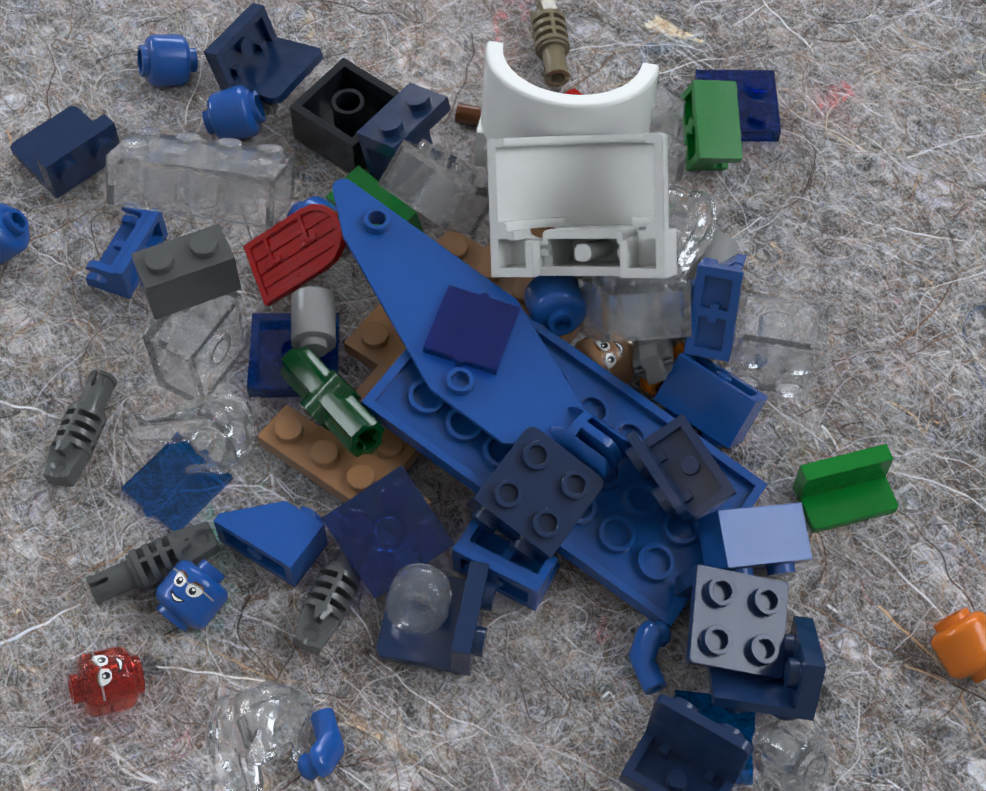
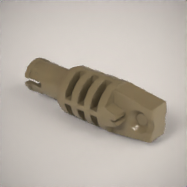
M539 0L536 5V11H531L530 13L535 52L538 58L543 61L546 84L551 87H561L569 81L570 77L566 61L570 44L565 14L558 10L556 0Z

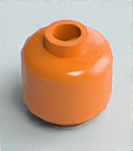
M964 607L933 625L936 633L933 635L930 644L952 678L964 679L971 676L974 683H979L986 679V614L982 611L970 612L967 607Z

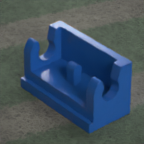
M126 202L121 210L127 214L123 216L120 228L101 259L88 262L85 269L90 272L85 279L89 286L130 299L140 283L131 253L163 243L168 232L161 209Z
M706 257L697 265L684 354L729 362L744 277L742 265L737 263L732 266L720 265L717 259Z
M472 519L452 549L453 570L467 576L470 560L490 564L489 582L497 583L496 592L536 611L560 569V564L557 563L559 558L552 556V558L541 563L534 559L530 563L510 549V541L486 531Z

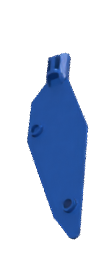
M348 179L336 180L333 183L332 191L343 239L429 390L503 446H513L527 428H538L604 480L611 473V470L621 462L622 457L627 455L625 450L632 445L622 435L585 410L517 299Z

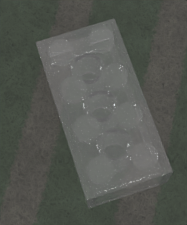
M140 127L131 132L106 155V204L273 228L294 199L296 152L283 151V147L276 144H261L258 147L242 145L240 140L233 138L211 141L201 139V136L196 133L185 132L175 136L161 134V131L154 127Z

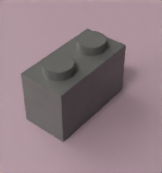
M220 224L131 253L140 285L155 320L241 290L235 257Z

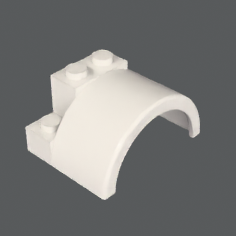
M492 41L486 43L481 116L476 131L474 166L488 168L487 141L489 139L649 133L659 75L658 65L642 63V67L634 79L624 86L609 92L592 95L562 94L537 87L519 77L509 67L504 58V43Z
M665 133L495 138L487 141L491 277L620 276V278H668L677 275L676 228H669L668 139ZM554 227V229L545 230L542 235L543 238L534 236L530 230L532 228Z

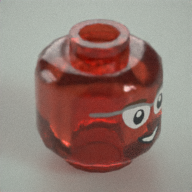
M121 646L80 655L76 663V673L67 675L68 688L73 705L82 703L85 711L92 717L129 710L136 705L138 694L145 692L144 674L138 655L130 656L129 652Z

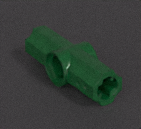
M307 345L300 349L292 348L281 359L282 368L279 373L302 398L300 401L301 405L326 430L331 431L355 457L363 454H372L383 443L382 434L385 428L365 406L361 405L360 400L362 397L336 371L330 370Z

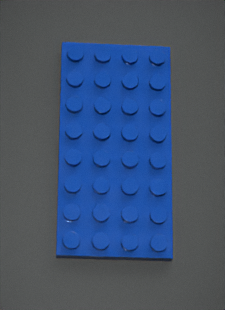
M526 314L585 410L589 411L627 439L625 435L634 430L644 440L675 419L558 335L551 332L548 328L534 322L531 316ZM407 350L401 354L361 401V405L365 406L381 425L475 493L485 484L512 448V446H503L433 394L427 387ZM700 437L737 492L736 495L706 515L717 510L753 507L768 484ZM626 455L622 457L621 462L603 480L602 489L556 552L653 622L663 621L670 628L689 600L688 598L674 596L676 577L697 564L704 565L697 523L695 521L690 525L681 517L674 520L670 514L667 515L652 493V490L658 487L654 478L648 481L643 474L641 475Z

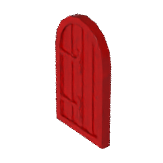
M310 204L297 210L243 246L264 305H273L329 270L339 260L345 249V241L342 236L338 214L335 210L326 205Z

